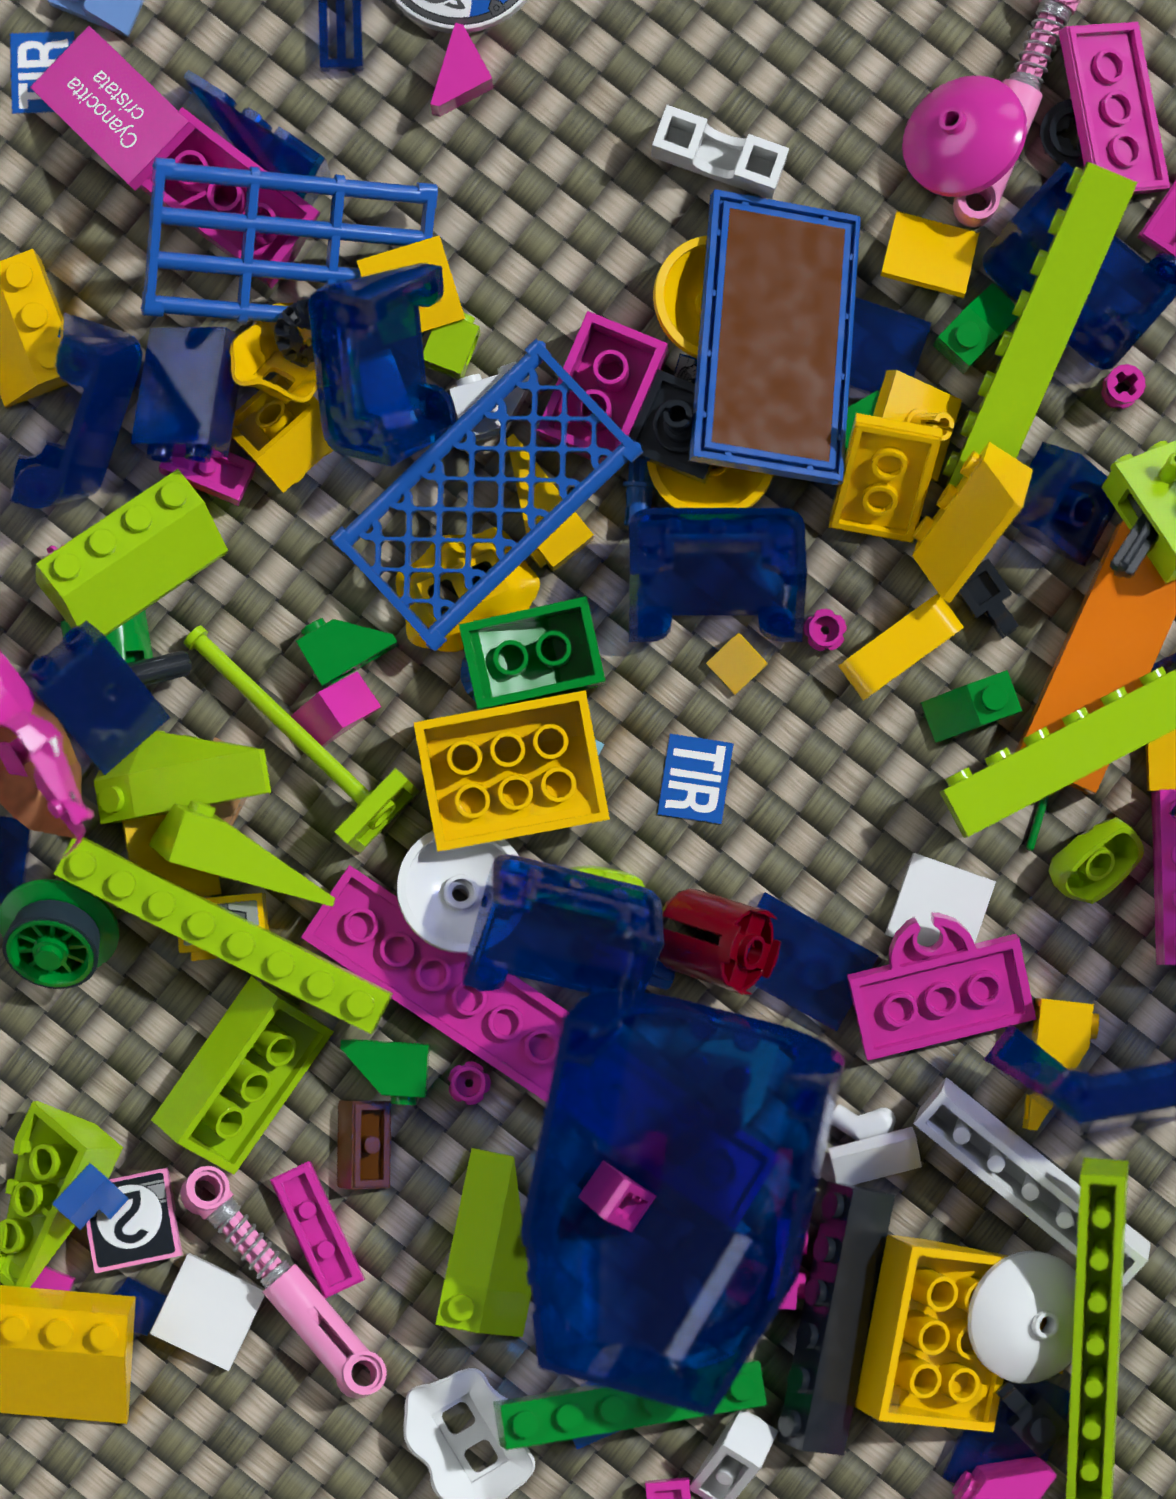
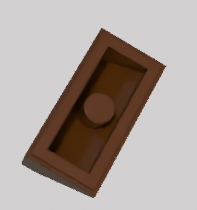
M340 1100L338 1103L337 1186L346 1189L390 1188L391 1101Z

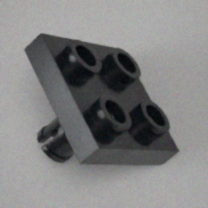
M658 369L629 437L641 445L643 453L639 458L705 484L713 465L689 461L695 384Z

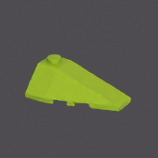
M471 1148L435 1325L481 1334L523 1337L531 1298V1285L515 1158L512 1155Z

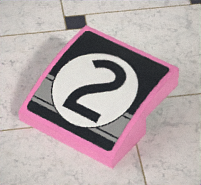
M168 1167L109 1179L129 1200L111 1219L98 1210L86 1223L94 1272L100 1273L183 1255L175 1216L176 1205Z

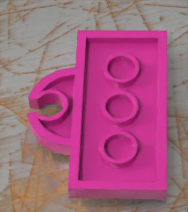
M931 912V921L940 930V936L935 944L922 946L917 943V936L921 928L915 916L907 920L894 934L889 947V965L847 975L867 1061L1036 1020L1020 939L1017 934L974 944L967 928L956 918L942 913Z

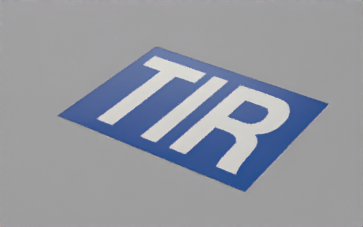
M74 31L10 34L12 114L55 112L30 87L74 42Z
M670 734L658 814L722 824L734 743Z

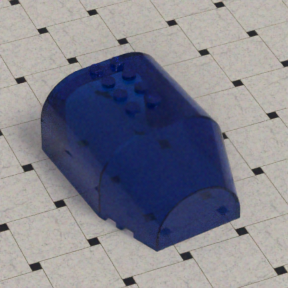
M609 991L594 993L581 999L564 1016L521 1228L523 1246H527L529 1269L526 1272L528 1285H532L535 1308L532 1312L538 1368L696 1413L713 1416L798 1278L845 1064L842 1055L837 1050L811 1035L783 1025L678 998L642 992ZM603 1160L657 1196L632 1233L606 1221L578 1197Z

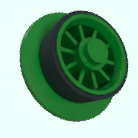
M42 879L24 883L9 892L0 906V933L3 938L2 950L5 960L20 977L41 987L67 989L85 983L93 976L97 967L103 965L112 957L119 942V924L115 914L106 902L68 881Z

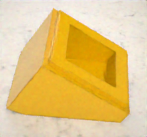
M739 632L706 663L734 695L768 664Z

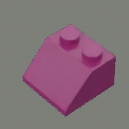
M1038 1456L978 1465L971 1474L965 1471L957 1480L952 1489V1493L955 1495L953 1499H1040L1057 1475L1046 1461Z

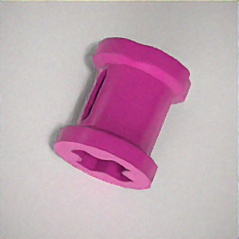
M1130 364L1115 367L1102 382L1101 396L1104 402L1112 408L1126 409L1132 406L1144 393L1146 387L1142 371ZM1126 380L1130 382L1131 387L1127 392L1124 391L1120 394L1116 392L1115 387L1119 382L1122 383Z

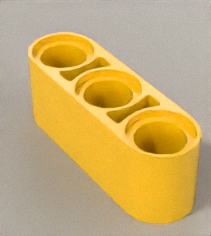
M937 593L839 664L838 667L864 701L954 636L964 626L945 600Z

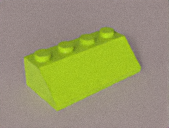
M176 469L36 563L35 582L84 645L89 648L228 553V549L205 502L180 470Z
M251 976L151 1121L177 1144L235 1175L334 1031L274 989Z

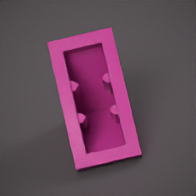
M458 23L454 25L430 103L432 115L439 117L493 89L492 76L464 25Z
M357 671L318 692L294 712L291 717L322 747H325L382 707Z
M603 1160L578 1197L603 1219L632 1233L657 1196Z

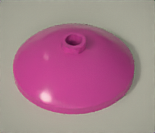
M964 76L940 85L918 104L907 122L902 148L904 161L909 172L922 187L941 196H967L990 187L1012 168L1022 152L1027 135V118L1024 107L1012 89L1003 82L991 77ZM958 119L956 124L950 126L952 122Z

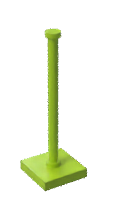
M202 625L197 626L188 634L183 644L189 650L196 649L358 804L356 810L340 825L335 833L349 846L361 853L418 794L419 790L395 768L375 790L369 791L207 637L208 631Z

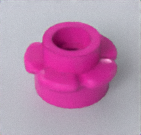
M830 609L817 610L814 616L809 617L804 624V634L809 638L808 644L815 650H835L844 641L843 633L847 629L846 623L840 615H835ZM824 626L829 628V633L826 635L821 632V628Z
M469 1061L463 1066L457 1065L448 1076L450 1081L448 1090L452 1098L458 1102L465 1101L468 1105H474L482 1101L484 1093H487L491 1086L489 1075L484 1073L483 1067L476 1062ZM467 1079H471L473 1081L472 1087L465 1086V1081Z

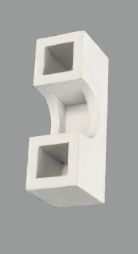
M666 105L652 144L651 157L772 200L787 159L789 148L748 134L747 138L726 135L710 127L707 124L708 119Z

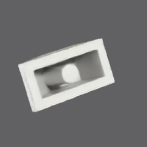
M745 1409L739 1410L722 1431L690 1484V1490L703 1499H736L762 1467L778 1430Z

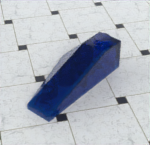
M190 70L185 73L183 77L188 88L227 141L267 172L332 178L326 158L280 126L274 133L271 132L272 127L262 119L259 113L249 107L239 112L235 109L237 106L236 101L227 93ZM294 192L311 206L320 195Z

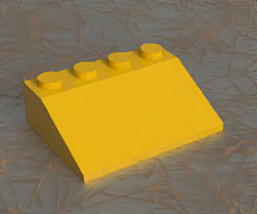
M586 690L413 722L437 852L610 820Z
M887 1234L854 1407L878 1421L994 1432L1000 1401L996 1391L1003 1385L1004 1379L988 1370L975 1354L968 1334V1309L973 1292L981 1278L994 1264L1008 1255L927 1239Z
M0 1285V1413L127 1424L129 1418L136 1297Z

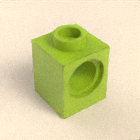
M464 313V320L432 329L421 356L422 366L458 380L463 378L481 334L480 326L473 324L475 318Z

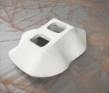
M475 1368L460 1370L433 1383L413 1387L406 1396L403 1425L404 1440L408 1449L428 1467L433 1491L439 1499H506L516 1489L526 1483L535 1470V1460L528 1447L505 1450L500 1446L493 1402L507 1398L499 1394L489 1384L485 1375ZM464 1402L474 1415L475 1422L460 1433L453 1434L444 1422L442 1414L454 1405ZM487 1440L492 1445L498 1459L482 1471H474L465 1457V1451L478 1442Z

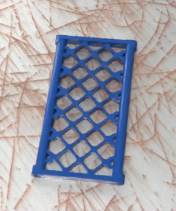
M537 338L524 349L527 353L346 528L341 526L330 537L333 545L338 547L357 565L420 634L419 636L426 642V646L434 651H437L447 641L445 636L628 460L633 463L643 453L641 445L638 442H634L618 427L552 357V354L546 349L545 343ZM545 361L563 382L558 386L539 385L538 374L535 369ZM530 375V378L527 382H522L526 377ZM516 387L532 392V411L528 416H509L507 414V405L504 399ZM541 391L562 392V412L559 416H539L537 414L538 394ZM573 391L592 411L590 416L571 417L568 415V395L570 392ZM498 406V410L492 413L491 411ZM485 417L490 420L499 421L501 424L500 443L497 446L476 445V437L472 430ZM510 421L530 422L531 439L528 446L509 447L506 445V426ZM557 421L561 423V443L559 446L538 447L536 445V429L539 422ZM570 422H590L592 424L590 446L586 448L567 446V426ZM600 423H603L621 442L612 452L609 449L597 446V427ZM467 435L466 441L460 443V441ZM454 447L469 453V472L464 477L446 476L444 473V464L441 460ZM497 451L499 453V473L497 476L476 477L474 473L475 455L478 452ZM508 452L529 453L530 466L528 476L524 478L505 476V456ZM558 452L560 454V473L556 478H537L535 476V458L538 453ZM569 453H589L591 456V464L594 470L581 482L576 479L567 478L565 475L566 456ZM607 456L601 463H599L601 457ZM434 466H436V469L433 473H428ZM422 478L436 481L438 484L437 504L433 507H416L413 503V495L410 490ZM449 481L467 482L468 502L466 506H444L443 494L445 483ZM496 482L498 484V503L494 508H476L474 506L473 497L476 483ZM524 482L528 484V505L525 508L504 507V486L507 483ZM538 483H557L559 485V494L562 500L550 512L534 507V488ZM574 486L575 488L568 494V489ZM404 496V501L397 503ZM391 508L405 511L407 515L406 533L402 537H384L382 534V525L379 520ZM418 511L436 513V534L433 537H414L412 535L414 513ZM445 513H466L467 529L466 535L463 538L443 537L442 520ZM476 513H496L497 534L494 538L479 539L473 537L472 523L473 516ZM507 513H525L527 515L528 526L531 530L518 543L511 539L503 538V517ZM539 517H544L539 523L536 524V520ZM373 526V531L366 533ZM360 538L375 543V563L373 566L353 547ZM384 542L405 543V563L402 567L389 568L381 565V548ZM415 542H433L435 544V564L432 568H413L411 566V547ZM476 543H493L496 546V554L499 561L486 573L482 570L473 569L471 566L472 546ZM443 544H465L466 556L463 568H442L441 548ZM508 547H512V548L505 554V549L508 548ZM384 572H402L404 574V594L401 598L381 577ZM413 573H432L434 575V595L432 598H411L410 577ZM445 573H460L464 575L465 586L468 591L455 603L440 597V578ZM476 577H480V579L475 584H473L474 579ZM412 604H431L436 621L428 628L410 609ZM445 607H449V609L442 615V610Z

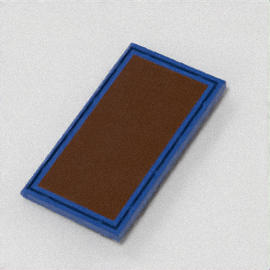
M713 190L710 195L689 461L831 485L843 484L860 216L723 190Z

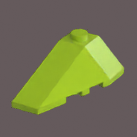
M147 729L114 737L94 780L101 824L122 823L124 820L168 814L174 803L188 807L190 800L215 805L271 793L264 749L222 741L204 740L189 735L165 733V731Z
M190 800L187 807L174 803L151 837L149 846L168 862L333 907L335 901L333 896L215 815L216 808L208 804Z
M32 1101L15 1138L13 1153L18 1155L14 1179L7 1180L5 1193L11 1195L7 1219L0 1222V1282L6 1286L29 1288L32 1286L75 1227L69 1219L52 1205L53 1202L89 1163L109 1179L123 1149L119 1143L95 1123L39 1101Z

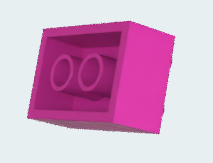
M587 311L563 368L618 427L629 436L657 370L662 371L669 356L668 343ZM560 377L556 383V386L560 385L563 382ZM553 391L543 416H559L561 414L563 397L561 391ZM573 391L569 393L568 415L571 417L590 416L592 411ZM542 421L539 423L537 433L540 439L559 446L561 443V423L557 421ZM570 422L567 426V446L572 448H586L590 446L592 424L590 422ZM600 423L597 427V446L609 449L612 452L621 442L603 423ZM575 453L591 460L589 453ZM607 456L601 457L599 463H601Z

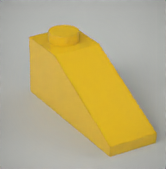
M514 433L507 438L509 447H524ZM509 452L514 477L524 478L528 476L530 466L529 453ZM535 461V476L537 478H548ZM515 482L520 508H525L528 505L529 486L524 482ZM538 483L534 488V507L550 512L562 500L559 490L553 483ZM574 512L530 556L540 568L547 564L554 572L594 541V534L579 515ZM522 513L525 532L527 534L531 529L528 526L527 515L525 513ZM539 517L536 520V524L539 523L544 517Z
M1035 998L1034 1011L1036 1020H1033L1022 1128L1038 1130L1088 1051L1090 1039H1097L1099 1014L1093 1013L1094 1004Z

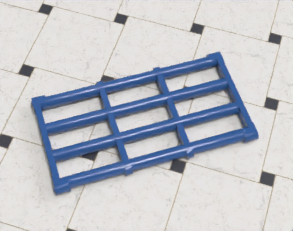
M155 157L152 164L153 184L141 313L142 316L163 317V314L236 319V322L240 324H246L248 320L276 323L280 314L288 306L249 303L251 277L324 283L323 301L334 307L336 284L364 286L359 268L338 267L340 240L406 246L432 238L438 186L437 184L417 182L416 186L349 180L345 178V175H335L334 178L265 172L260 171L259 167L250 166L249 170L181 164L176 163L175 159ZM165 180L246 187L245 214L163 207ZM259 189L331 195L330 222L257 215ZM344 197L423 204L421 230L342 223ZM161 224L243 232L241 258L159 251ZM255 233L328 239L326 266L253 259ZM166 269L239 276L237 302L156 295L157 270ZM336 310L342 319L343 328L378 331L373 313ZM424 332L409 337L423 338Z

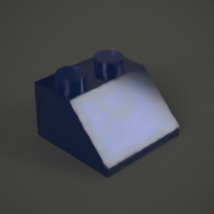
M1043 442L1029 468L1033 469L1023 507L1010 524L1027 537L1073 562L1085 566L1116 510L1101 488L1108 476L1080 453Z

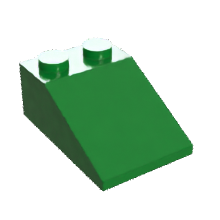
M587 596L459 624L477 710L569 694L606 685Z

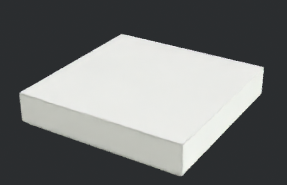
M913 853L885 935L893 938L895 932L907 920L915 916L921 928L917 936V943L922 946H931L938 941L940 936V930L931 921V912H937L956 918L967 928L975 944L996 881Z
M188 1253L150 1334L229 1371L265 1297L262 1292L265 1289Z

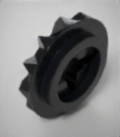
M1068 99L1057 103L1046 113L1042 120L1039 138L1044 148V154L1049 155L1055 160L1057 165L1070 166L1075 169V167L1084 166L1080 141H1078L1075 150H1073L1070 138L1057 136L1068 130L1072 117H1074V124H1076L1072 100Z
M304 299L289 305L278 317L274 329V338L279 351L290 362H301L307 367L311 362L321 361L325 363L328 355L333 351L339 350L341 337L345 336L339 313L329 303L318 299ZM314 326H317L316 330L321 340L318 338L316 340L308 338L306 342H303L304 338L297 327L311 330Z

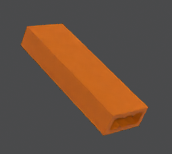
M1124 521L1116 526L1015 752L1026 747L1023 738L1047 727L1051 734L1065 727L1062 720L1063 717L1083 707H1086L1089 714L1104 706L1100 698L1123 686L1127 693L1142 687L1143 685L1139 678L1150 673L1176 616V580L1165 583L1147 555L1131 578L1123 576L1118 578L1114 575L1115 571L1110 567V562L1130 532ZM1109 764L1068 786L1088 795L1096 794Z

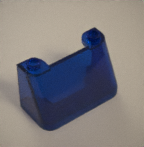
M1066 162L1054 172L1008 222L982 258L983 267L990 278L1016 300H1018L1022 289L1028 292L1031 291L1037 277L1030 273L1035 258L1040 249L1048 252L1054 235L1047 232L1057 208L1065 211L1072 194L1065 192L1074 169ZM1114 235L1067 344L1096 368L1110 370L1115 367L1176 297V256L1160 253L1147 263Z
M428 263L412 264L329 284L311 294L308 310L322 432L328 446L335 452L392 467L434 443L456 422L455 407L451 396L443 388L426 383L419 306L430 307L439 302L443 296L442 266Z
M64 313L57 335L60 338V344L56 354V370L64 381L84 388L66 446L46 440L45 446L36 455L27 457L19 454L12 476L11 502L30 508L41 509L91 497L99 491L142 364L143 352L141 345L129 333Z
M647 508L636 512L631 517L629 523V642H654L665 638L671 631L672 616L758 615V627L764 637L777 642H802L807 586L805 523L798 512L787 508Z
M499 855L494 859L487 878L463 968L462 985L487 992L503 987L507 974L589 993L590 1006L598 1017L610 1022L617 1021L631 1025L664 945L661 900L651 890L638 885L516 855Z

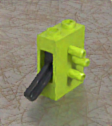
M1175 440L1170 443L1160 441L1151 446L1146 452L1134 457L1132 454L1120 457L1110 466L1111 472L1101 487L1130 529L1129 534L1110 562V567L1115 571L1114 575L1118 578H1122V576L1131 578L1147 555L1165 583L1176 580Z

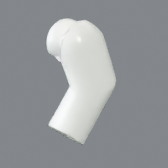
M839 1104L828 1122L856 1141L892 1132L896 1118L894 1113L888 1108H879L858 1116Z

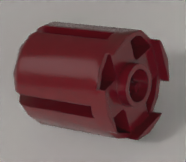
M698 889L678 891L665 903L659 914L660 916L721 937L719 945L655 926L653 941L656 956L666 968L726 988L728 991L740 995L752 994L746 990L754 986L761 976L765 978L770 977L777 962L781 941L774 939L773 924L770 918L776 920L777 918L770 911Z

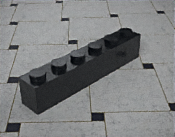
M828 1181L826 1194L822 1201V1214L817 1239L813 1246V1260L809 1280L804 1291L805 1300L800 1325L796 1332V1345L792 1366L787 1377L788 1386L783 1411L779 1418L778 1442L801 1451L844 1456L895 1199L893 1194L871 1188Z

